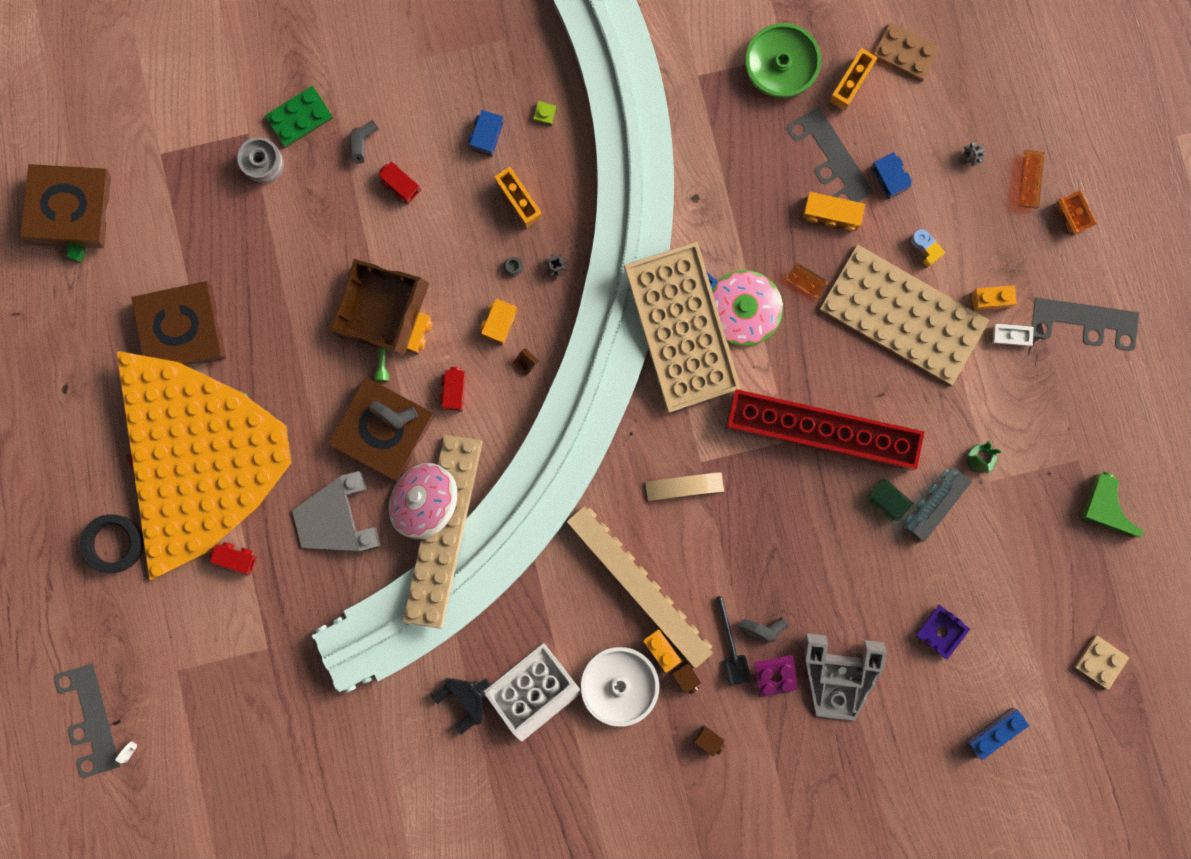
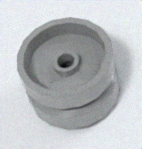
M254 137L245 141L239 149L237 155L238 164L251 181L258 184H269L277 180L282 174L284 159L275 144L269 139Z

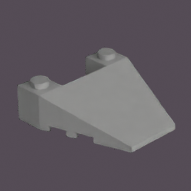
M357 471L338 477L292 510L301 548L363 552L381 547L377 528L373 527L356 531L348 496L367 491L362 472Z
M807 633L804 655L816 716L855 721L867 701L868 694L873 690L877 678L884 670L887 654L884 642L864 640L862 657L857 658L827 654L828 642L826 635Z

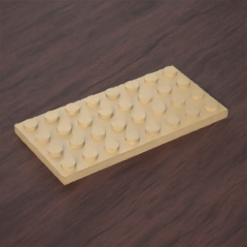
M698 242L623 265L667 412L735 391V389H741Z
M858 244L819 309L950 386L956 381L990 321Z

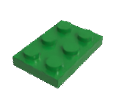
M313 85L265 115L286 148L333 119V116Z

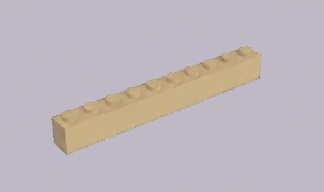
M585 507L580 509L567 523L693 667L697 668L713 654L710 650L712 645L706 639H700L697 635L700 632L693 624L689 626L685 622L687 617L680 609L676 611L671 606L674 602L667 594L663 596L659 592L661 587L654 580L650 582L646 577L648 575L647 571L641 565L637 567L634 564L635 558L629 551L625 553L620 548L623 544L616 536L612 538L607 533L610 530L603 522L598 523L595 519L597 516L590 507L588 509Z

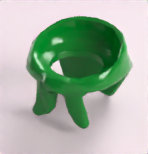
M987 441L986 444H977L969 451L967 463L977 473H990L997 463L996 454L1002 451L993 449L990 441ZM980 450H985L990 454L991 461L989 464L984 463L977 456Z

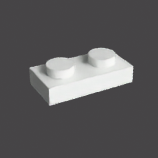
M994 324L993 344L1031 347L1033 346L1034 327Z

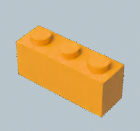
M861 48L829 102L846 111L878 57Z
M511 167L494 176L496 184L526 228L542 219L541 211Z
M809 192L802 218H806L811 223H818L819 221L824 222L829 227H836L837 225L844 227V230L855 231L861 226L865 204Z

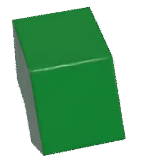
M66 245L69 250L67 257L81 263L86 254L83 247Z

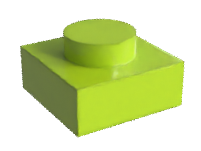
M538 101L534 121L552 125L557 106Z

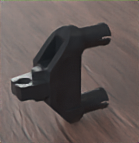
M446 678L443 685L430 695L434 699L440 694L434 700L437 704L449 694L456 696L468 712L465 718L454 725L457 730L464 725L458 731L463 735L473 725L482 723L483 696L486 694L483 690L491 683L487 678L479 684L476 681L469 682Z

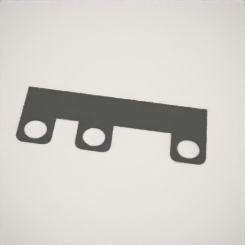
M819 106L787 126V130L795 141H799L812 133L829 160L815 169V173L823 184H827L840 176L846 185L845 188L835 193L832 197L838 198L840 194H847L850 201L859 202L874 193ZM796 124L804 126L805 131L800 136L793 133L792 129ZM823 167H829L832 170L830 178L825 179L821 176L820 171Z
M1036 298L1032 325L1034 327L1033 336L1050 338L1053 321L1085 325L1084 343L1101 346L1103 344L1105 328L1117 330L1116 347L1132 351L1136 346L1139 312ZM1041 322L1048 326L1047 333L1043 335L1036 331L1037 324ZM1091 330L1099 332L1100 338L1098 341L1092 342L1088 339V333ZM1125 334L1132 338V344L1128 347L1120 343L1121 336Z
M93 663L56 674L54 679L59 693L78 690L86 720L68 728L71 743L79 745L91 741L94 754L77 760L80 776L86 778L119 768L120 763L116 761L118 756ZM62 676H69L72 683L70 687L62 688L60 686L59 680ZM78 727L85 730V737L82 740H76L73 737V731ZM85 760H91L94 764L93 770L89 773L84 772L81 768Z

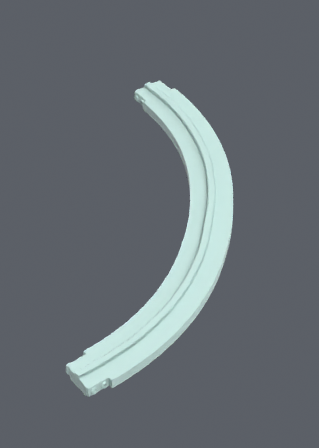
M553 0L554 8L567 33L584 82L591 112L597 157L598 194L595 234L575 326L554 382L525 441L495 486L466 519L443 629L403 622L415 569L414 566L388 586L344 610L346 619L342 616L333 621L334 625L328 628L324 625L315 630L316 634L312 635V637L318 644L317 648L322 656V661L334 681L335 688L339 692L344 690L345 693L356 689L355 684L361 681L365 684L373 680V675H375L377 681H380L408 666L448 640L495 602L535 561L572 513L597 472L626 411L643 367L648 345L623 265L670 249L674 205L673 148L668 107L654 47L637 0Z

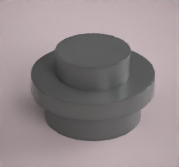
M511 257L505 261L504 270L510 276H517L522 272L523 264L520 259Z

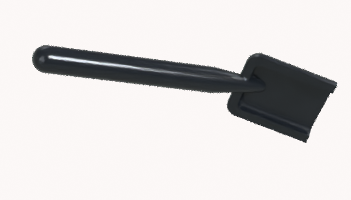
M717 596L716 604L731 658H727L723 662L729 686L749 682L752 678L746 656H737L736 647L723 597Z

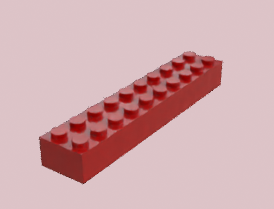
M735 389L733 392L726 429L911 471L918 468L925 431Z

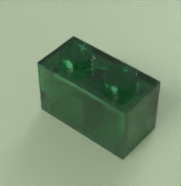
M885 478L881 479L866 496L870 499L868 502L876 509L878 507L884 511L883 515L890 521H900L914 504Z

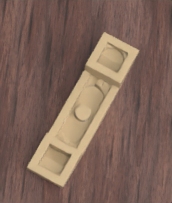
M722 473L645 482L648 501L724 492Z

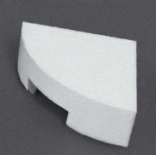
M132 741L128 743L118 755L116 761L120 764L127 762L137 748V744Z

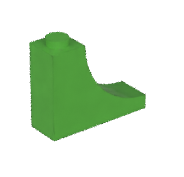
M1103 472L1096 474L1080 518L1134 538L1142 537L1144 530L1131 523L1121 510L1118 501L1119 480L1115 479L1111 473Z

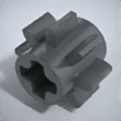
M972 142L970 145L963 147L965 151L961 156H963L965 164L971 163L973 167L978 165V163L984 162L983 157L987 152L984 151L983 144L977 145L976 142Z
M551 254L550 260L545 259V263L549 264L545 271L550 270L551 277L554 274H558L561 277V272L567 271V267L563 266L567 263V259L562 260L561 254L558 257H554ZM559 262L560 267L554 269L553 264Z

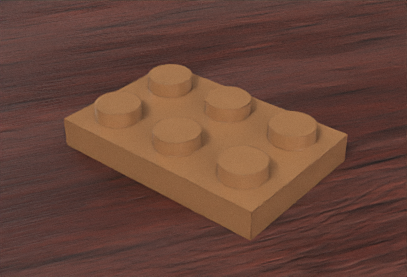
M890 22L874 56L878 57V60L923 82L940 46Z

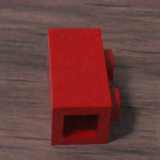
M392 161L380 169L379 177L382 180L380 183L387 190L391 188L396 192L394 196L399 201L403 202L405 200L409 204L420 193V186Z
M450 367V370L445 369V374L441 376V386H444V392L440 393L439 404L442 405L444 410L463 411L466 372L462 371L460 367Z
M223 542L222 545L216 544L215 547H212L209 555L211 558L210 563L244 574L252 573L257 556L252 554V550L241 548V551L234 549V545Z

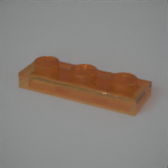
M1024 151L1018 207L1039 208L1045 152Z

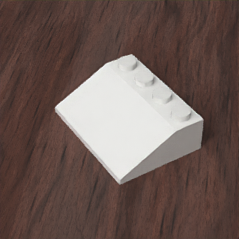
M543 643L484 692L512 733L520 741H523L579 696L581 689L545 643Z

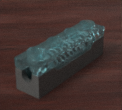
M955 467L949 470L946 468L941 473L939 483H934L929 488L927 498H922L916 505V508H918L914 514L910 513L904 520L906 524L903 528L920 542L927 540L972 483L969 478Z

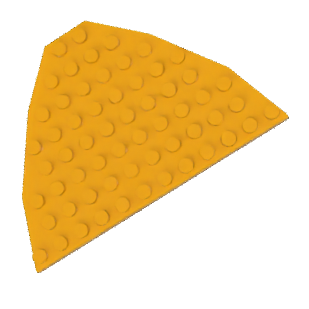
M118 351L117 358L149 579L152 580L207 553L260 506L268 493L292 464L287 427L244 393L180 362Z

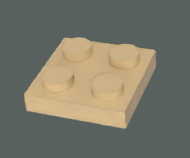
M1094 635L1074 668L1109 690L1130 657L1099 636Z

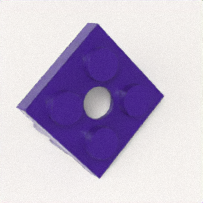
M937 605L915 636L947 660L969 632L970 628L961 619L955 617L953 613L947 611L941 605ZM940 626H944L948 631L944 638H940L936 633Z

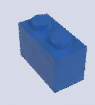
M481 110L480 115H476L474 121L476 128L474 133H470L468 139L471 150L493 157L504 124L503 116Z
M894 152L875 161L871 166L888 200L907 191L912 186L910 175L907 172L905 173L902 168L901 158L896 156Z

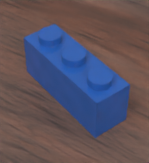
M1011 708L965 742L976 758L983 760L1030 725L1018 709Z

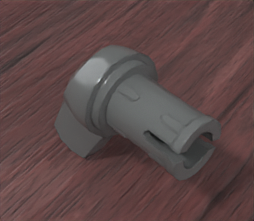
M373 119L361 128H354L351 131L352 161L356 164L364 163L365 138L379 130Z
M374 401L369 408L375 417L394 429H401L403 424L419 418L414 406L403 412L395 413L383 404Z
M780 617L769 627L747 619H743L740 624L742 632L768 643L776 641V636L789 627L783 617Z

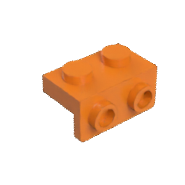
M1082 190L1058 199L1059 204L1057 208L1061 215L1065 214L1067 218L1065 224L1069 232L1073 231L1074 234H1078L1097 225Z

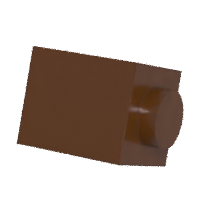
M688 662L672 672V675L685 694L687 692L692 694L699 689L698 685L701 682Z
M705 725L693 740L694 743L713 757L715 754L719 755L725 747L723 744L725 740Z

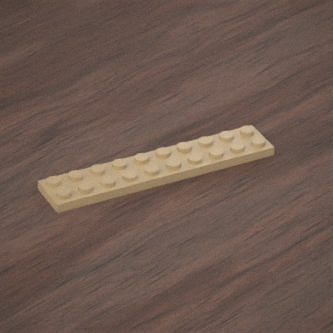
M444 435L438 465L446 469L453 476L457 487V502L448 523L435 535L421 539L403 622L406 624L443 629L483 443L481 439Z

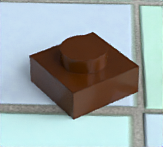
M524 348L513 364L527 376L539 360Z

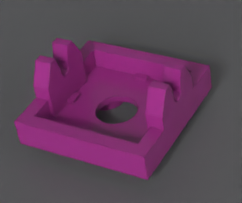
M793 655L754 662L753 668L759 697L797 690ZM774 674L782 676L778 682H773L771 678Z

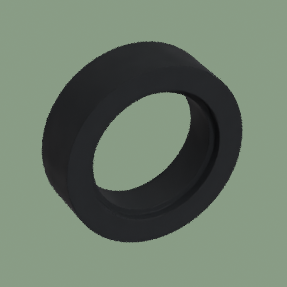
M113 514L102 515L92 520L84 529L80 540L81 553L85 561L95 570L106 573L122 572L132 567L140 558L143 550V536L139 527L129 518ZM108 525L122 527L128 534L130 542L127 554L121 560L114 563L102 560L97 555L94 546L98 532Z

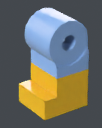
M920 229L912 236L911 244L926 257L923 263L927 268L945 254V251L928 231Z

